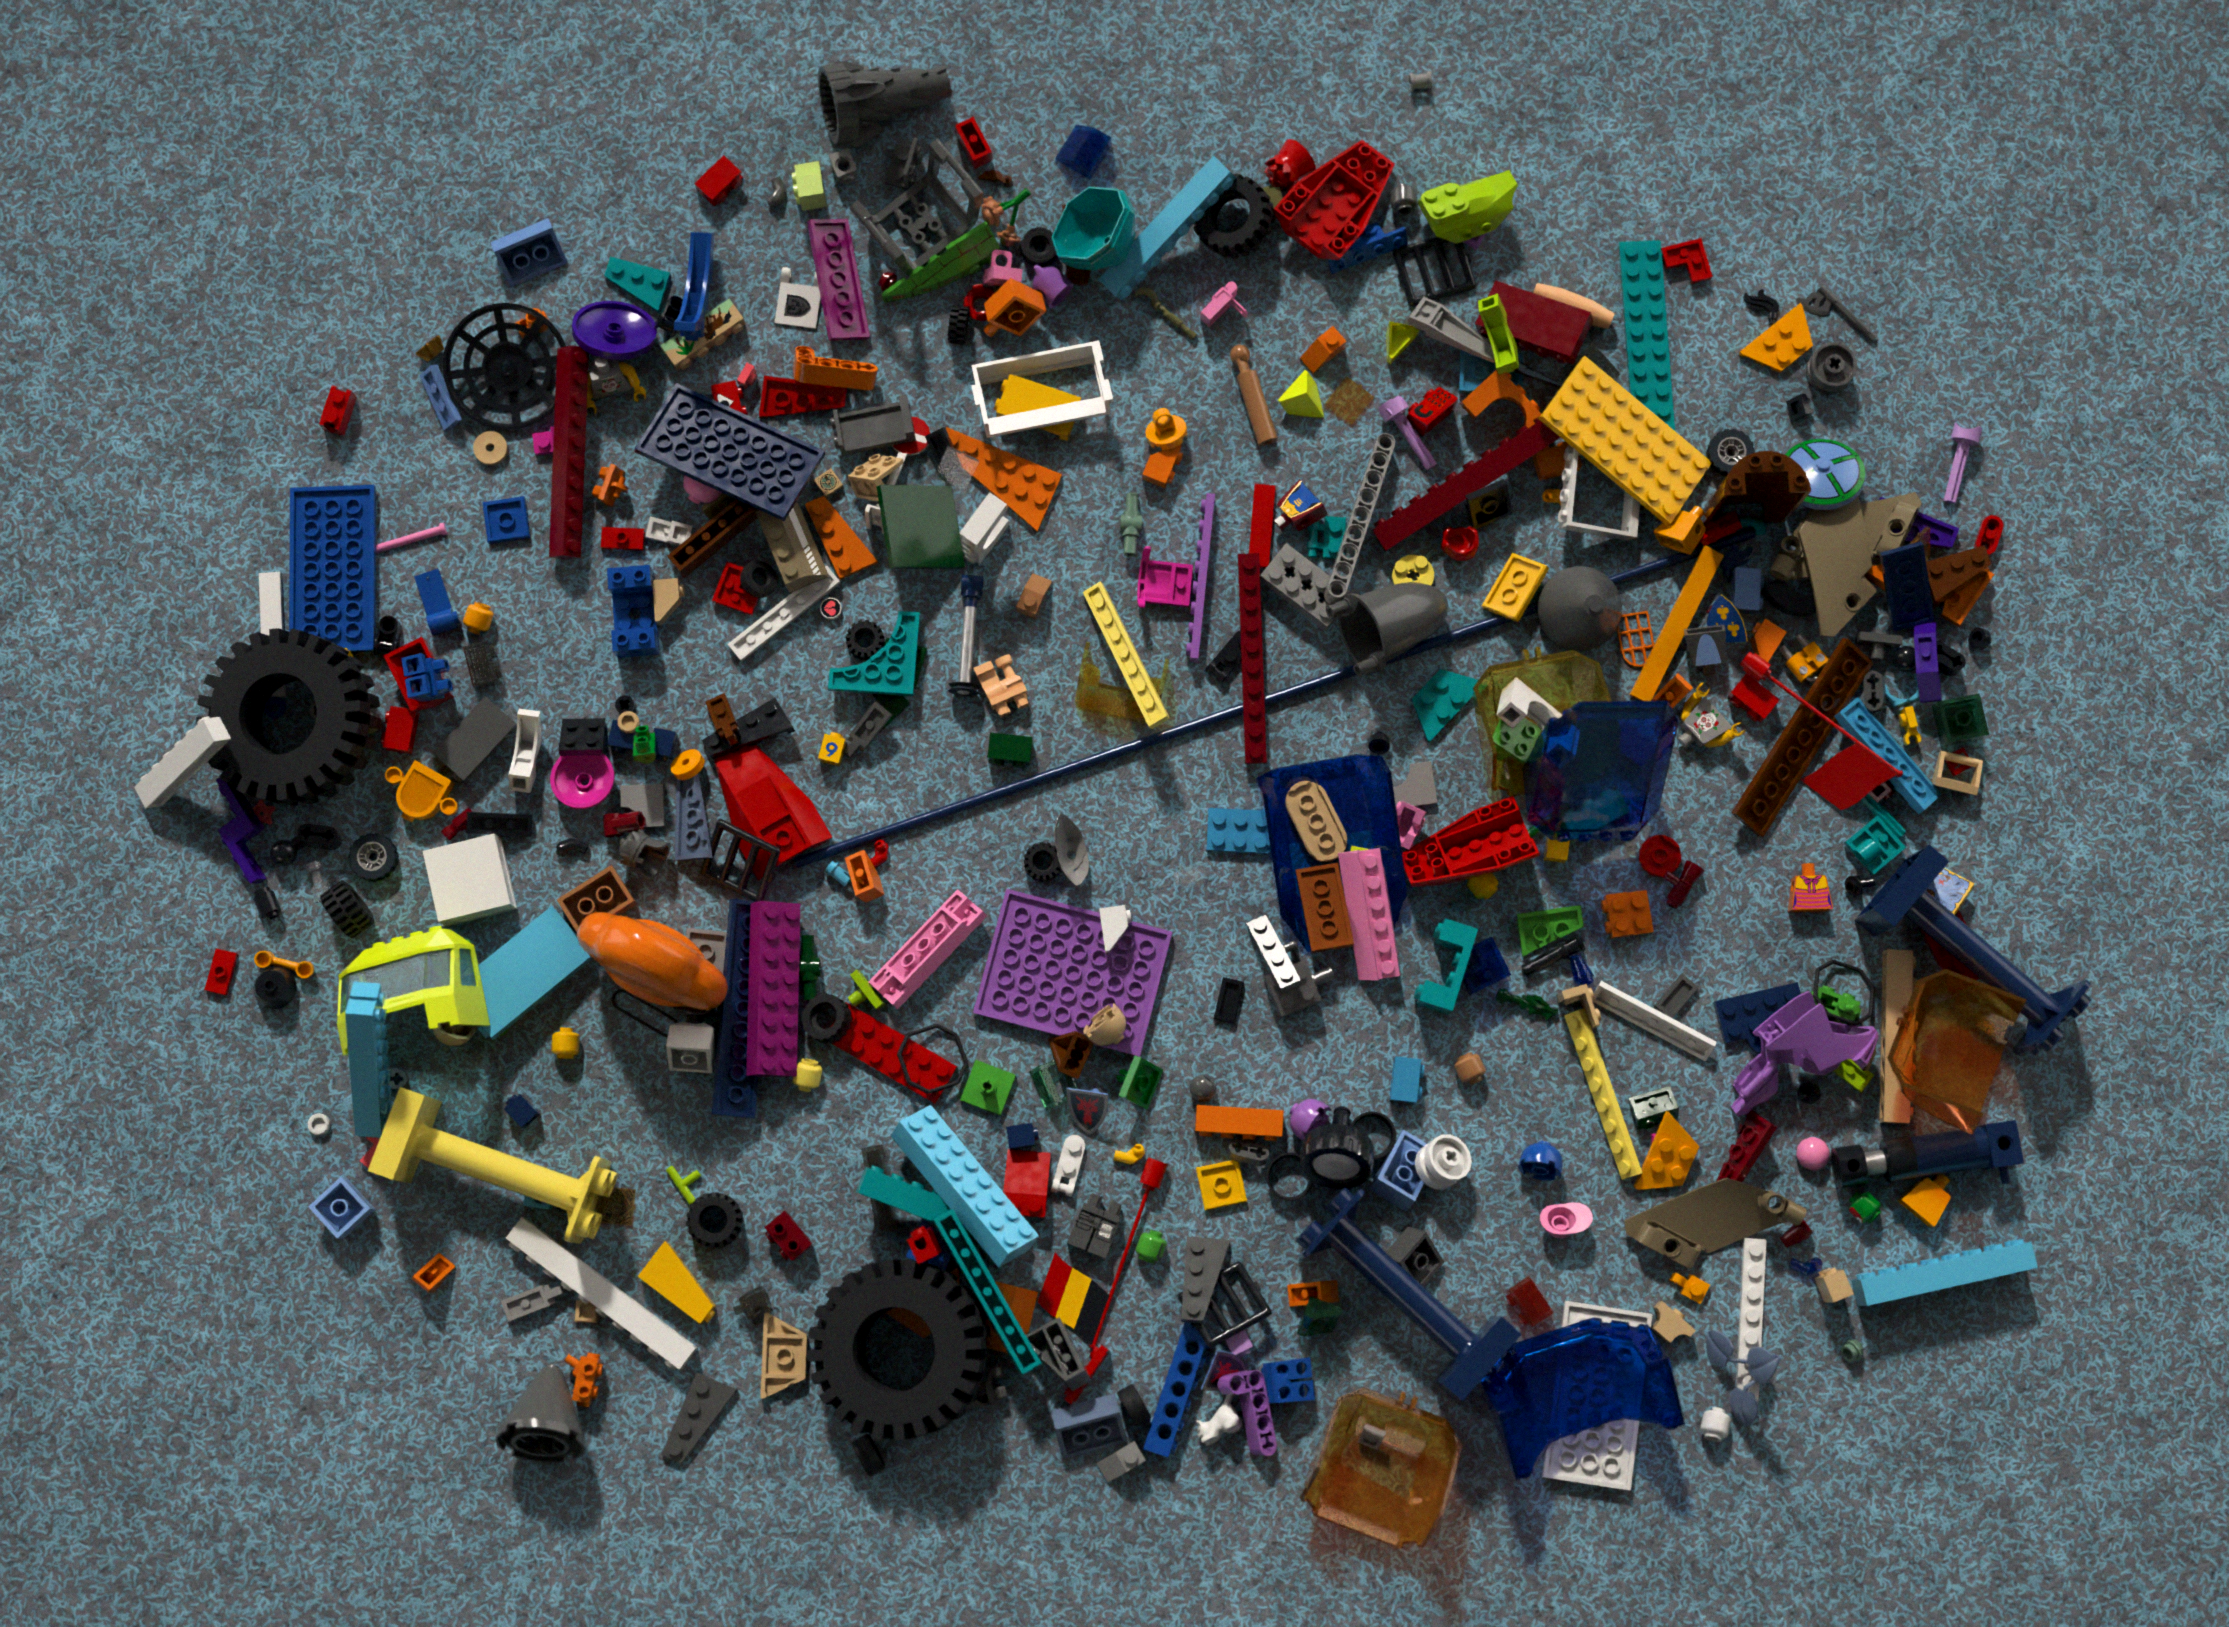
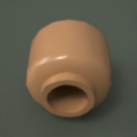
M1469 1052L1456 1058L1457 1062L1454 1064V1068L1462 1083L1469 1082L1470 1085L1482 1081L1481 1076L1486 1073V1068L1478 1054Z

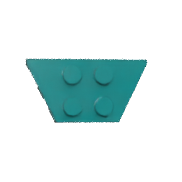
M1440 669L1412 698V704L1417 712L1420 725H1422L1425 738L1429 743L1485 684L1483 681Z

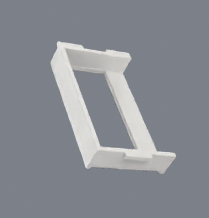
M1094 341L972 365L975 385H972L976 408L980 407L986 438L1111 414L1109 402H1113V396L1109 380H1104L1100 363H1104L1100 342ZM1093 363L1101 397L988 419L981 385L1004 381V379L1008 380L1010 374L1025 377Z

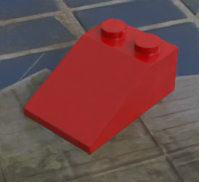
M1011 1149L1007 1151L1003 1193L1022 1216L1045 1218L1051 1153Z

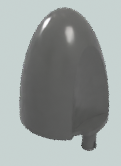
M1407 582L1379 588L1362 595L1355 593L1345 595L1340 602L1327 606L1326 613L1330 619L1338 616L1341 636L1348 652L1356 662L1353 665L1354 672L1360 677L1366 673L1382 671L1386 667L1387 661L1436 633L1445 621L1449 605L1446 596L1438 588L1423 583Z

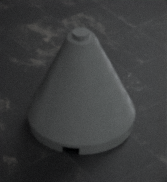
M1585 566L1566 568L1554 574L1542 587L1537 600L1538 621L1544 634L1554 644L1571 651L1591 650L1604 644L1615 633L1622 614L1621 598L1615 584L1604 573Z
M549 1364L539 1371L498 1427L495 1441L501 1450H505L506 1446L512 1449V1456L543 1463L564 1462L565 1456L573 1455L572 1459L575 1460L583 1455L586 1439L565 1376L557 1365Z

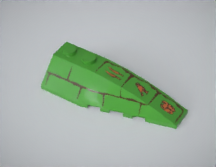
M985 221L945 246L946 252L939 256L935 254L930 257V261L925 267L918 266L910 273L909 279L904 277L881 293L884 303L929 293L947 286L970 273L971 275L978 273L982 269L981 266L986 263L991 264L992 251L1000 250V247L988 223Z

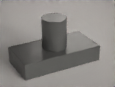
M1860 631L1856 635L1855 644L1871 645V660L1883 661L1885 647L1899 648L1902 645L1903 636Z

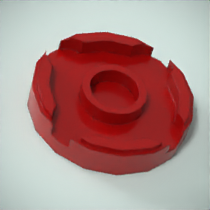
M1666 835L1649 837L1642 843L1639 849L1640 865L1647 874L1654 877H1663L1667 871L1673 873L1681 862V851L1678 843Z

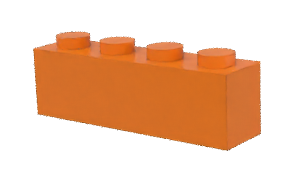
M1197 1105L1195 1132H1199L1200 1137H1212V1133L1221 1134V1138L1233 1139L1234 1135H1243L1242 1139L1255 1140L1256 1136H1263L1264 1141H1277V1137H1282L1284 1110Z

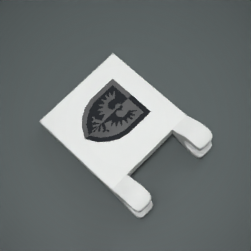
M783 267L775 323L816 329L821 300L817 274L815 273L814 286L790 283L792 273L790 268Z

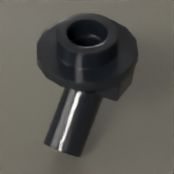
M1852 875L1845 880L1846 891L1854 897L1862 894V888L1876 886L1875 878L1860 880V876Z

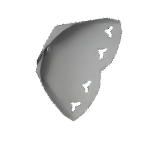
M1061 813L1058 816L1054 829L1057 856L1065 875L1074 885L1078 886L1082 884L1088 874V852L1086 851L1080 829L1066 815ZM1070 850L1076 853L1073 859H1069L1067 856V852Z

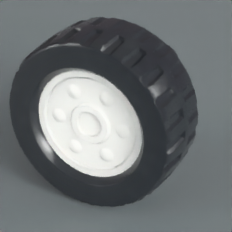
M1339 1106L1334 1109L1332 1124L1316 1127L1304 1137L1300 1165L1304 1175L1314 1183L1328 1188L1344 1189L1346 1187L1348 1189L1363 1184L1371 1176L1374 1163V1145L1365 1133L1349 1126L1351 1111L1347 1107Z

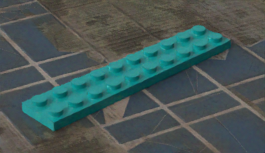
M1661 240L1619 242L1629 393L1675 431Z

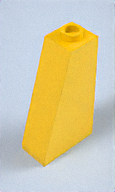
M664 1241L638 1277L699 1324L708 1323L716 1313L713 1311L716 1307L672 1245Z

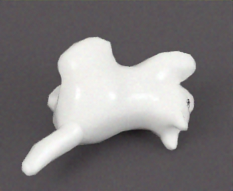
M1234 1395L1226 1396L1223 1405L1217 1410L1210 1421H1196L1198 1437L1201 1438V1442L1205 1443L1206 1446L1217 1442L1223 1432L1233 1434L1240 1430L1242 1419L1231 1404Z

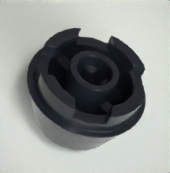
M272 966L258 974L254 982L253 991L255 998L262 1006L269 1009H279L292 1001L297 985L294 976L289 970L279 966Z

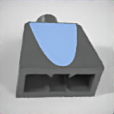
M1725 625L1684 629L1685 640L1693 666H1702L1703 676L1715 675V664L1724 663Z

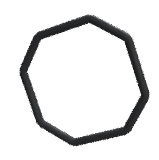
M1830 960L1815 970L1813 997L1817 1004L1821 1003L1827 1017L1854 1026L1872 1017L1875 988L1862 969L1837 960ZM1836 964L1859 972L1871 989L1869 1013L1857 1021L1829 1013L1817 996L1821 970Z
M933 1024L907 1033L897 1052L907 1083L927 1094L958 1085L968 1067V1060L958 1034L939 1024ZM938 1028L955 1037L964 1065L956 1081L929 1090L911 1081L901 1054L909 1037Z

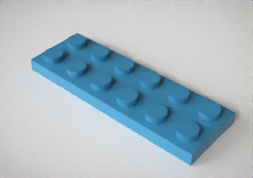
M1858 697L1834 716L1839 725L1893 767L1903 771L1902 777L1894 776L1889 781L1918 814L1923 812L1942 795Z

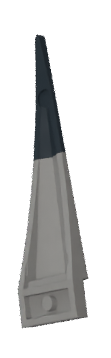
M1426 297L1422 298L1410 315L1407 324L1414 326L1416 329L1426 331V336L1495 363L1489 340L1469 327L1442 304ZM1519 360V368L1513 370L1556 389H1560L1563 385Z

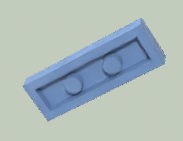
M431 365L419 376L443 430H451L462 419L450 396L438 365Z

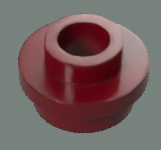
M885 272L878 282L881 290L885 291L897 282V275Z

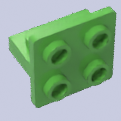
M1523 718L1512 729L1500 719L1490 740L1496 749L1493 757L1501 761L1508 756H1512L1519 762L1526 763L1541 732V728Z

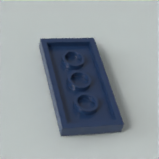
M1920 541L1881 552L1880 559L1891 629L1895 632L1935 621L1924 544Z

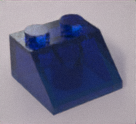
M1075 125L1055 160L1091 180L1111 147L1112 137L1094 127Z

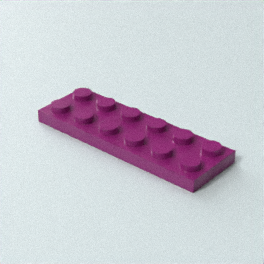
M810 219L807 222L828 340H867L870 334L848 219Z

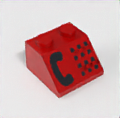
M1438 387L1436 390L1430 389L1423 396L1424 400L1419 404L1415 402L1407 410L1409 412L1407 419L1422 437L1453 412L1457 404L1458 398L1441 387Z

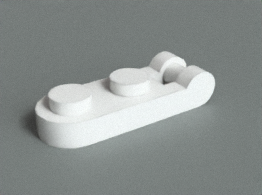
M1078 1135L1069 1136L1063 1144L1051 1192L1057 1193L1060 1191L1066 1193V1196L1072 1197L1085 1150V1142ZM1061 1177L1069 1178V1184L1060 1183Z

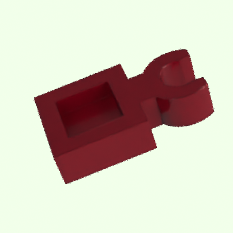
M469 807L454 818L452 824L446 826L441 831L449 841L459 831L466 830L467 811L473 812Z

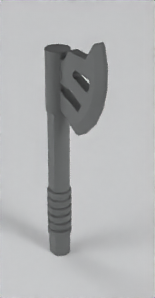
M1824 285L1817 290L1818 293L1812 292L1806 299H1796L1798 304L1801 303L1804 310L1815 315L1829 314V307L1833 305L1871 342L1877 337ZM1825 298L1826 301L1823 307L1818 308L1820 301H1822ZM1815 299L1813 306H1809L1811 300Z

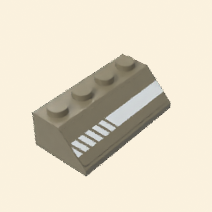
M795 503L785 521L760 510L756 512L782 578L790 593L829 577L798 503Z

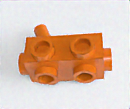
M588 1352L587 1356L580 1357V1361L568 1354L564 1362L574 1368L572 1376L576 1377L572 1400L577 1401L578 1406L590 1407V1403L598 1395L597 1377H601L603 1371V1364H600V1354Z

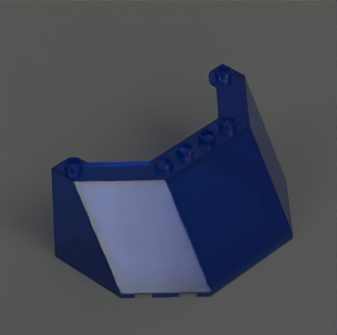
M1592 1317L1516 1342L1509 1348L1507 1354L1501 1357L1493 1366L1492 1372L1489 1375H1485L1481 1380L1503 1450L1515 1480L1530 1477L1535 1470L1534 1465L1554 1441L1569 1435L1578 1434L1590 1428H1597L1611 1421L1629 1419L1660 1424L1661 1427L1668 1430H1674L1679 1426L1685 1425L1670 1359L1649 1325L1639 1324L1638 1327L1630 1326L1629 1322L1612 1320L1610 1323L1602 1322L1601 1318Z

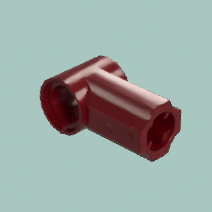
M641 811L603 815L604 837L612 838L614 835L620 837L624 835L623 833L638 831L639 829L644 830L646 825V819Z

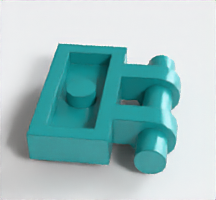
M1326 516L1324 524H1319L1317 521L1307 527L1309 531V541L1307 542L1309 558H1316L1317 550H1322L1323 559H1336L1345 533L1346 517ZM1318 532H1324L1323 543L1317 542Z

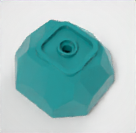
M1087 187L1067 202L1051 237L1059 261L1070 267L1085 270H1099L1122 264L1135 239L1134 207L1123 190Z

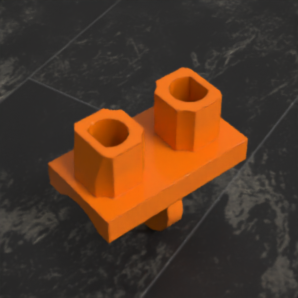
M610 464L609 467H601L599 478L604 480L603 486H594L592 495L607 506L613 507L616 498L620 497L621 492L627 493L629 490L624 485L626 480L624 478L625 471L619 469L614 464Z

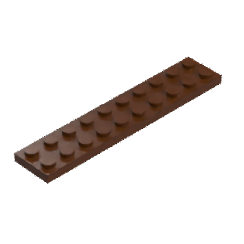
M1842 638L1804 697V700L1836 723L1837 719L1834 716L1847 706L1874 662L1849 639ZM1801 703L1731 813L1757 836L1764 837L1833 726Z

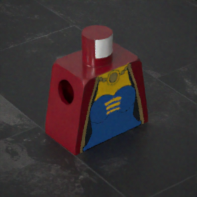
M1299 479L1278 501L1277 506L1282 515L1276 518L1274 523L1281 531L1289 524H1292L1297 531H1301L1328 514L1322 502Z

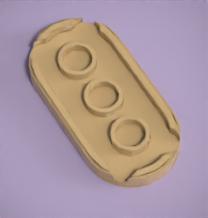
M1311 781L1296 783L1286 795L1285 806L1306 851L1312 858L1320 862H1331L1338 859V853L1344 852L1346 848L1347 834L1326 791L1322 786Z

